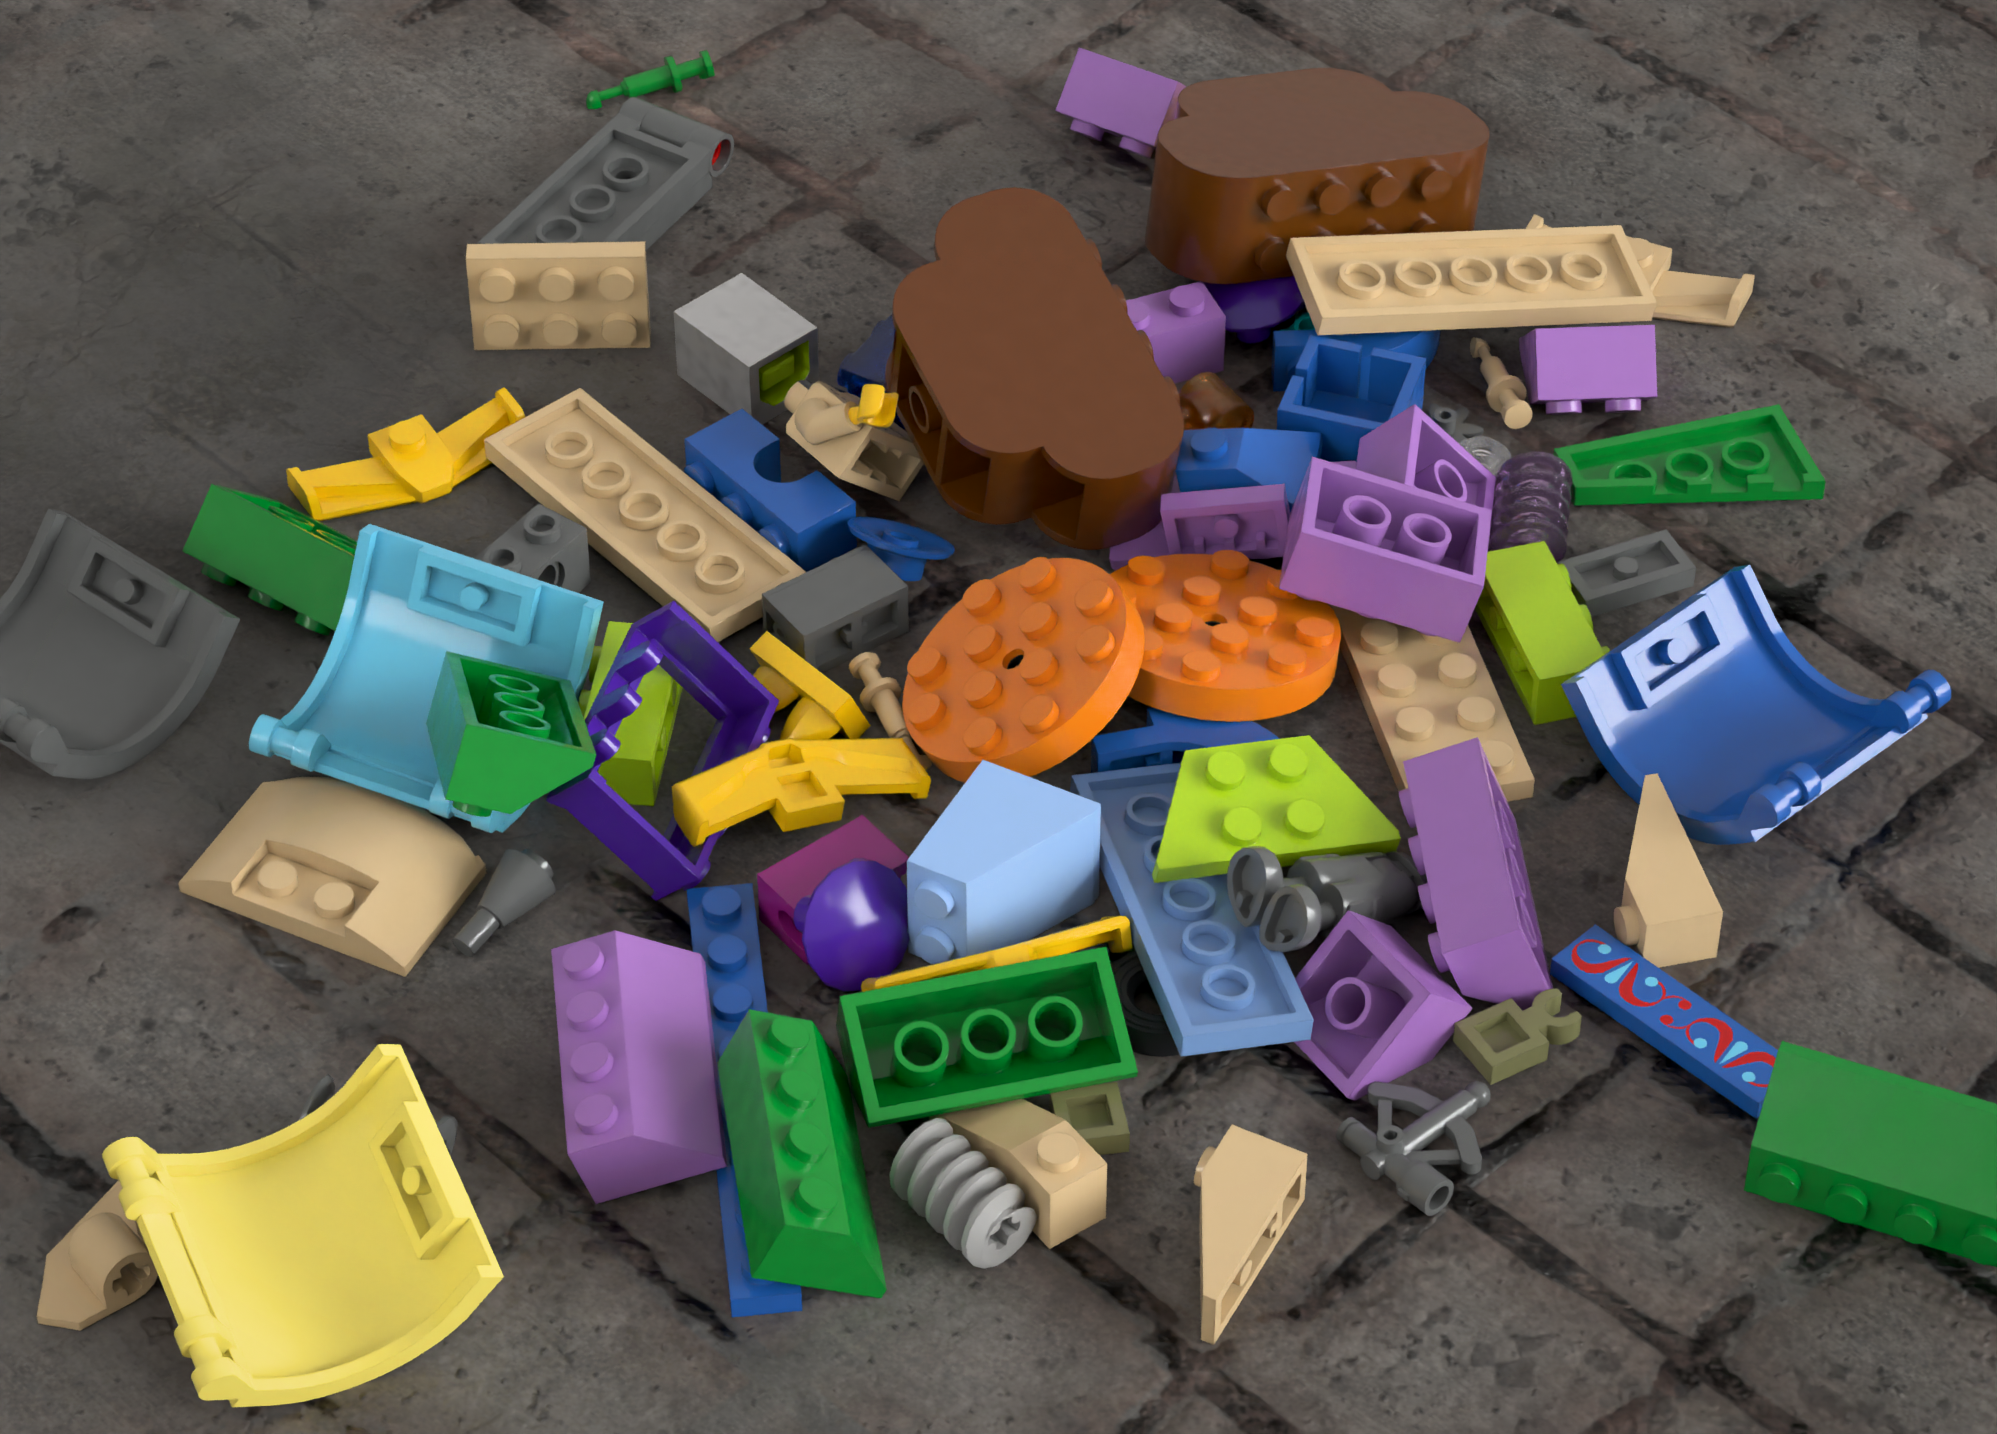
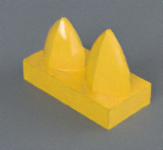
M768 631L750 648L761 665L753 676L779 700L775 712L784 709L795 700L799 701L789 714L779 740L793 738L795 740L831 739L838 732L846 739H859L871 726L851 695Z

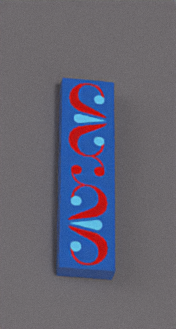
M1596 924L1551 959L1550 975L1755 1119L1760 1116L1777 1056V1049Z

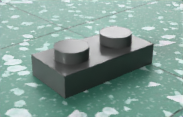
M1667 529L1557 562V564L1563 563L1567 568L1571 581V591L1579 605L1584 604L1587 606L1591 617L1694 586L1696 567Z

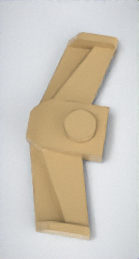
M1534 214L1526 229L1551 227L1543 224L1544 219ZM1626 236L1657 301L1653 319L1734 327L1753 292L1755 275L1743 274L1741 279L1668 271L1671 264L1672 248L1650 243L1641 238Z

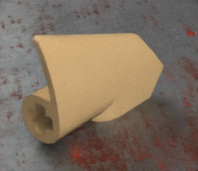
M119 1180L46 1255L37 1311L38 1324L81 1331L138 1300L154 1285L158 1274L137 1222L129 1220L124 1213L118 1197L123 1189Z

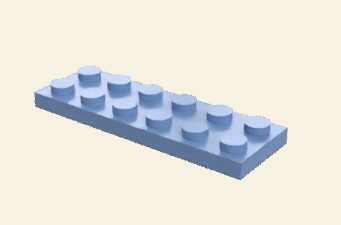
M1180 763L1072 775L1070 792L1101 804L1099 866L1120 915L1126 916L1130 920L1133 946L1180 1056L1311 1040L1314 1019L1283 952L1268 950L1260 942V925L1244 927L1237 920L1228 896L1227 874L1154 883L1152 872L1160 848Z

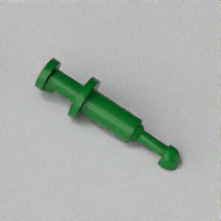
M707 50L700 51V58L677 65L672 55L664 57V66L624 77L619 86L599 92L597 90L591 91L587 95L586 106L588 109H598L602 107L601 101L620 95L629 98L638 97L668 87H672L675 93L681 92L683 90L681 80L698 75L700 79L715 76L710 55Z

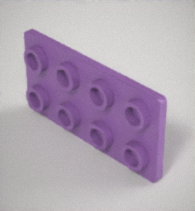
M1351 460L1333 463L1356 469L1357 462ZM1175 475L1171 493L1161 494L1160 512L1162 520L1160 523L1137 539L1110 547L1109 554L1113 570H1118L1128 565V561L1136 556L1157 557L1172 554L1213 555L1220 550H1235L1245 554L1248 559L1284 557L1290 517L1285 484L1180 492L1177 475Z

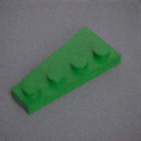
M1779 404L1555 448L1552 468L1574 506L1823 499L1826 483Z

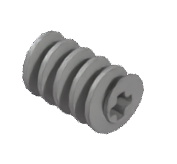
M941 1118L932 1119L914 1130L898 1150L889 1174L891 1188L898 1197L908 1201V1204L919 1216L925 1217L926 1221L937 1233L944 1234L945 1239L954 1249L962 1251V1254L970 1264L983 1269L998 1266L1009 1259L1025 1243L1034 1228L1037 1215L1034 1209L1023 1207L1025 1194L1017 1184H1006L1007 1178L999 1168H988L989 1161L980 1151H970L971 1145L963 1135L953 1134V1128L949 1122Z

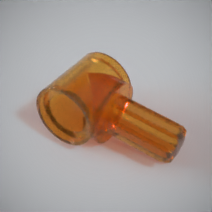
M1203 372L1195 375L1187 381L1179 392L1184 430L1252 428L1254 412L1252 408L1213 372Z

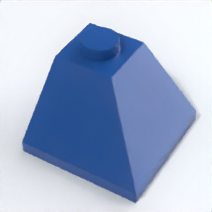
M1255 428L1184 430L1175 470L1180 492L1285 484L1289 510L1291 512L1312 456L1319 459L1321 457L1323 446L1322 433Z

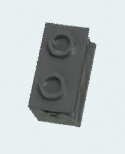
M866 544L762 593L763 634L768 631L821 673L835 668L859 654L867 652L909 631L908 585Z

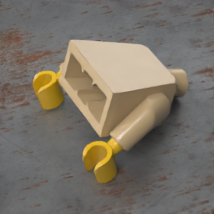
M801 380L795 383L789 389L784 401L785 408L793 413L786 424V433L839 479L900 501L924 463L908 433L893 422L899 394L884 393L885 388L881 385L865 384L862 387L861 398L821 381L812 384L808 380Z

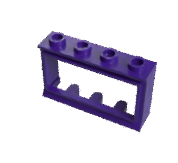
M675 601L666 604L631 625L585 719L596 752L594 765L587 771L550 791L546 798L547 802L564 808L645 881L654 890L651 897L655 901L680 888L687 891V889L695 887L702 881L711 867V862L708 858L715 842L723 835L727 828L707 836L703 844L693 847L677 824L673 814L662 836L606 784L607 780L597 772L601 763L609 760L620 748L621 742L615 737V734L622 719L632 714L642 702V697L636 690L643 676L659 665L717 719L691 777L759 748L762 743H765L771 734V728L768 725L779 703V700Z

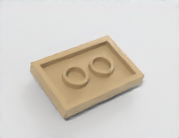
M645 242L467 244L466 268L474 350L650 348L651 326Z

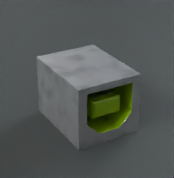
M743 273L738 274L674 311L677 375L729 414L743 408L763 425L788 410L784 404L785 397L795 383L801 380H808L814 384L819 381L817 327Z

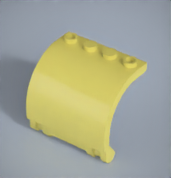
M378 1044L346 1084L326 1103L294 1124L259 1140L214 1152L158 1154L140 1138L126 1137L113 1142L102 1153V1158L110 1177L119 1180L123 1188L118 1197L124 1213L129 1220L137 1222L179 1325L174 1331V1337L181 1354L184 1357L191 1358L195 1370L191 1374V1379L199 1398L202 1400H229L231 1407L285 1405L325 1397L371 1381L413 1360L442 1341L472 1314L504 1277L401 1045Z

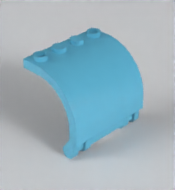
M368 524L359 531L342 613L331 644L316 676L300 701L283 718L279 720L265 714L258 717L250 734L249 750L266 757L273 755L291 760V765L310 772L316 771L425 808L430 813L448 819L455 816L470 821L472 827L489 833H493L495 830L503 833L522 815L530 803L512 814L492 810L490 816L480 817L457 810L452 806L453 801L446 800L444 797L426 722L445 653L448 651L570 680L579 702V696L584 687L591 662L604 601Z

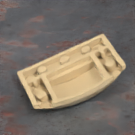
M319 776L295 777L262 782L179 881L180 892L406 977L485 876L486 866L479 855L474 856L472 850L458 833L422 807L337 778Z

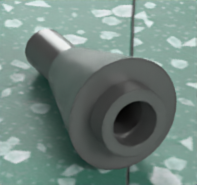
M515 849L505 850L477 906V912L452 939L454 946L462 954L473 957L497 929L504 928L553 896L556 892L555 885L551 879L554 874L547 861L529 849H524L522 852Z

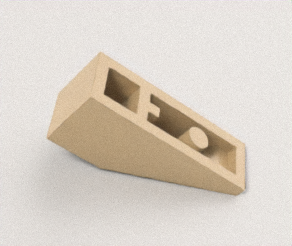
M1658 773L1645 775L1625 876L1622 906L1616 907L1614 910V927L1617 938L1658 968L1715 958L1717 956L1723 916L1722 908Z
M1024 1099L929 1116V1120L941 1118L949 1122L953 1128V1134L963 1135L971 1145L970 1151H980L989 1161L988 1168H999L1007 1178L1006 1184H1017L1025 1194L1023 1207L1034 1209L1037 1215L1032 1231L1049 1249L1106 1218L1107 1163L1065 1119Z
M1235 1125L1230 1126L1217 1148L1209 1146L1205 1149L1194 1175V1184L1201 1187L1199 1212L1201 1340L1212 1345L1216 1343L1305 1199L1308 1154Z

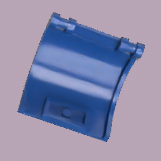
M1750 564L1732 568L1561 684L1588 742L1618 785L1639 805L1645 775L1658 773L1687 837L1716 845L1756 842L1928 718L1926 713L1935 712L1951 699V689L1947 680L1940 673L1931 669L1925 670L1911 680L1906 692L1896 691L1886 699H1871L1859 696L1827 679L1810 665L1789 641L1778 624Z

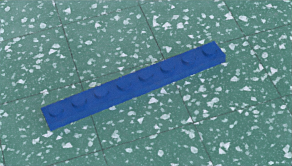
M752 883L687 889V904L692 952L700 953L706 965L727 1167L716 1169L731 1317L802 1311L800 1285L751 1277L717 1064L748 1010L768 1013Z

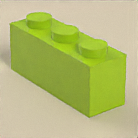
M1545 541L1487 552L1484 588L1475 606V610L1533 724L1538 725L1576 717L1561 684L1610 652V649L1607 646H1600L1593 632V622L1587 606L1584 604L1579 605L1571 591V581L1567 568L1563 563H1556Z
M609 621L603 645L594 646L589 665V681L592 683L591 690L582 689L578 702L584 721L633 623ZM659 665L643 676L636 690L642 697V702L632 714L622 719L615 734V737L621 742L620 748L609 760L601 763L597 771L607 780L606 784L628 804L655 805L683 689Z

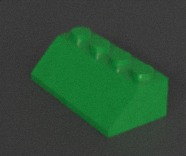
M211 484L182 552L204 562L200 571L204 575L230 586H235L238 580L251 587L247 595L250 599L282 611L284 605L298 611L294 620L296 623L317 633L329 635L331 630L336 631L342 613L357 540L278 500Z
M446 651L426 724L444 797L446 800L453 801L452 806L454 808L480 817L490 816L492 810L512 814L593 767L596 752L570 680Z
M1106 947L839 997L836 1029L850 1089L868 1128L1137 1077L1138 1074Z
M749 1009L717 1064L751 1277L882 1298L887 1288L848 1076L813 1021Z
M1782 1041L1777 1052L1752 1140L1744 1191L1766 1197L1774 1202L1786 1203L1826 1215L1840 1222L1859 1225L1902 1238L1913 1244H1922L1968 1258L1979 1264L1997 1267V1104Z

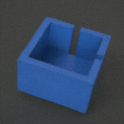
M1310 334L1297 363L1295 376L1292 375L1278 407L1276 430L1321 432L1323 446L1320 459L1329 462L1351 460L1357 462L1361 437L1414 404L1422 410L1426 358L1373 348L1370 360L1368 400L1359 399L1362 345Z

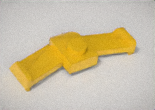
M503 387L495 392L494 399L438 433L435 432L424 416L420 414L368 434L369 452L373 458L302 472L298 467L286 469L288 486L309 515L319 522L416 502L425 503L449 494L452 488L493 464L486 458L484 439L525 418V414L513 396Z
M786 738L762 743L759 748L674 784L672 786L673 813L677 824L691 845L696 847L703 844L707 836L766 810H769L781 830L787 832L841 820L845 804L842 795L910 793L914 799H926L930 789L931 778L903 738L821 740Z
M1126 916L1102 917L1097 921L1011 946L877 978H868L862 981L861 989L862 992L1059 956L1105 942L1108 943L1112 953L1126 952L1132 950L1130 920Z

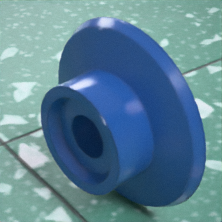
M853 517L848 520L850 532L857 538L867 542V546L904 581L921 580L927 559H946L955 551L954 546L942 537L908 524L874 517Z

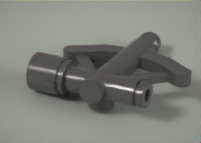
M1475 1081L1468 1084L1465 1090L1461 1089L1442 1101L1418 1088L1373 1082L1368 1086L1367 1099L1372 1105L1378 1106L1377 1134L1355 1118L1350 1117L1341 1123L1337 1130L1336 1138L1361 1157V1167L1369 1178L1378 1180L1384 1175L1396 1183L1397 1194L1400 1197L1409 1201L1426 1215L1433 1216L1439 1213L1449 1202L1453 1194L1454 1184L1430 1165L1460 1164L1461 1170L1467 1174H1476L1481 1170L1482 1156L1476 1135L1466 1119L1476 1113L1477 1109L1483 1108L1489 1103L1491 1092L1485 1083ZM1392 1108L1410 1111L1420 1117L1401 1129L1392 1125ZM1444 1134L1455 1146L1454 1150L1420 1151Z

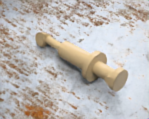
M1473 337L1470 343V352L1473 358L1480 357L1482 359L1480 371L1489 386L1486 391V399L1490 407L1496 412L1501 413L1505 424L1509 428L1519 429L1526 426L1531 421L1533 412L1529 404L1524 401L1526 398V388L1522 380L1516 376L1509 375L1501 359L1491 356L1489 352L1490 347L1486 341Z
M864 652L859 654L850 662L849 670L854 678L862 679L866 686L860 694L862 706L869 712H876L889 738H903L926 771L932 766V762L926 755H919L912 742V737L905 724L903 709L898 701L902 691L899 683L891 677L882 678L878 671L881 661L876 653Z

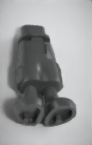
M1249 846L1240 849L1233 855L1227 873L1228 896L1237 920L1244 927L1260 925V942L1268 950L1280 952L1304 948L1319 933L1321 936L1327 937L1348 910L1387 925L1391 924L1402 915L1423 909L1418 886L1428 883L1426 874L1420 876L1413 858L1401 851H1392L1386 854L1370 852L1339 856L1338 854L1305 856L1299 858L1289 868L1287 878H1283L1281 865L1273 852L1265 847Z

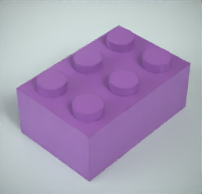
M1312 456L1290 512L1279 589L1294 593L1306 600H1318L1355 611L1367 618H1378L1415 629L1427 636H1438L1460 643L1484 588L1492 510Z

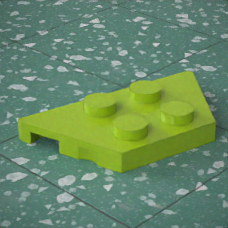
M1310 735L1185 750L1180 763L1152 877L1154 883L1227 874L1233 855L1240 849L1249 846L1267 848L1276 855L1281 867L1294 865L1299 858L1305 856L1325 854L1344 856L1370 852L1386 854L1397 850L1401 837L1398 829Z

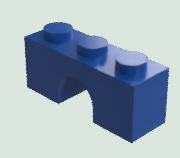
M743 408L684 439L686 467L683 472L806 572L857 547V537L850 532L848 527V520L856 517V501L818 470L800 480L781 483L780 439Z

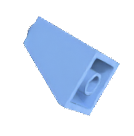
M982 760L907 860L908 934L910 938L908 953L921 957L928 963L936 964L1011 946L1036 937L1092 905L1099 896L1101 804Z

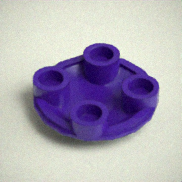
M1294 276L1238 284L1203 282L1226 316L1225 330L1236 332L1237 338L1245 343H1257L1267 339L1271 334L1272 327L1291 318L1297 311L1306 307Z
M854 858L831 870L813 890L812 895L801 898L794 910L793 921L796 929L802 933V943L808 964L825 985L837 990L862 991L861 984L865 979L890 975L902 961L910 941L906 886L894 870L866 858Z

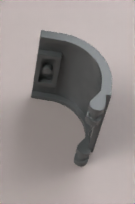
M48 509L22 568L11 586L0 598V742L50 775L74 779L102 778L132 766L164 743L197 706L217 672L240 619L64 511Z

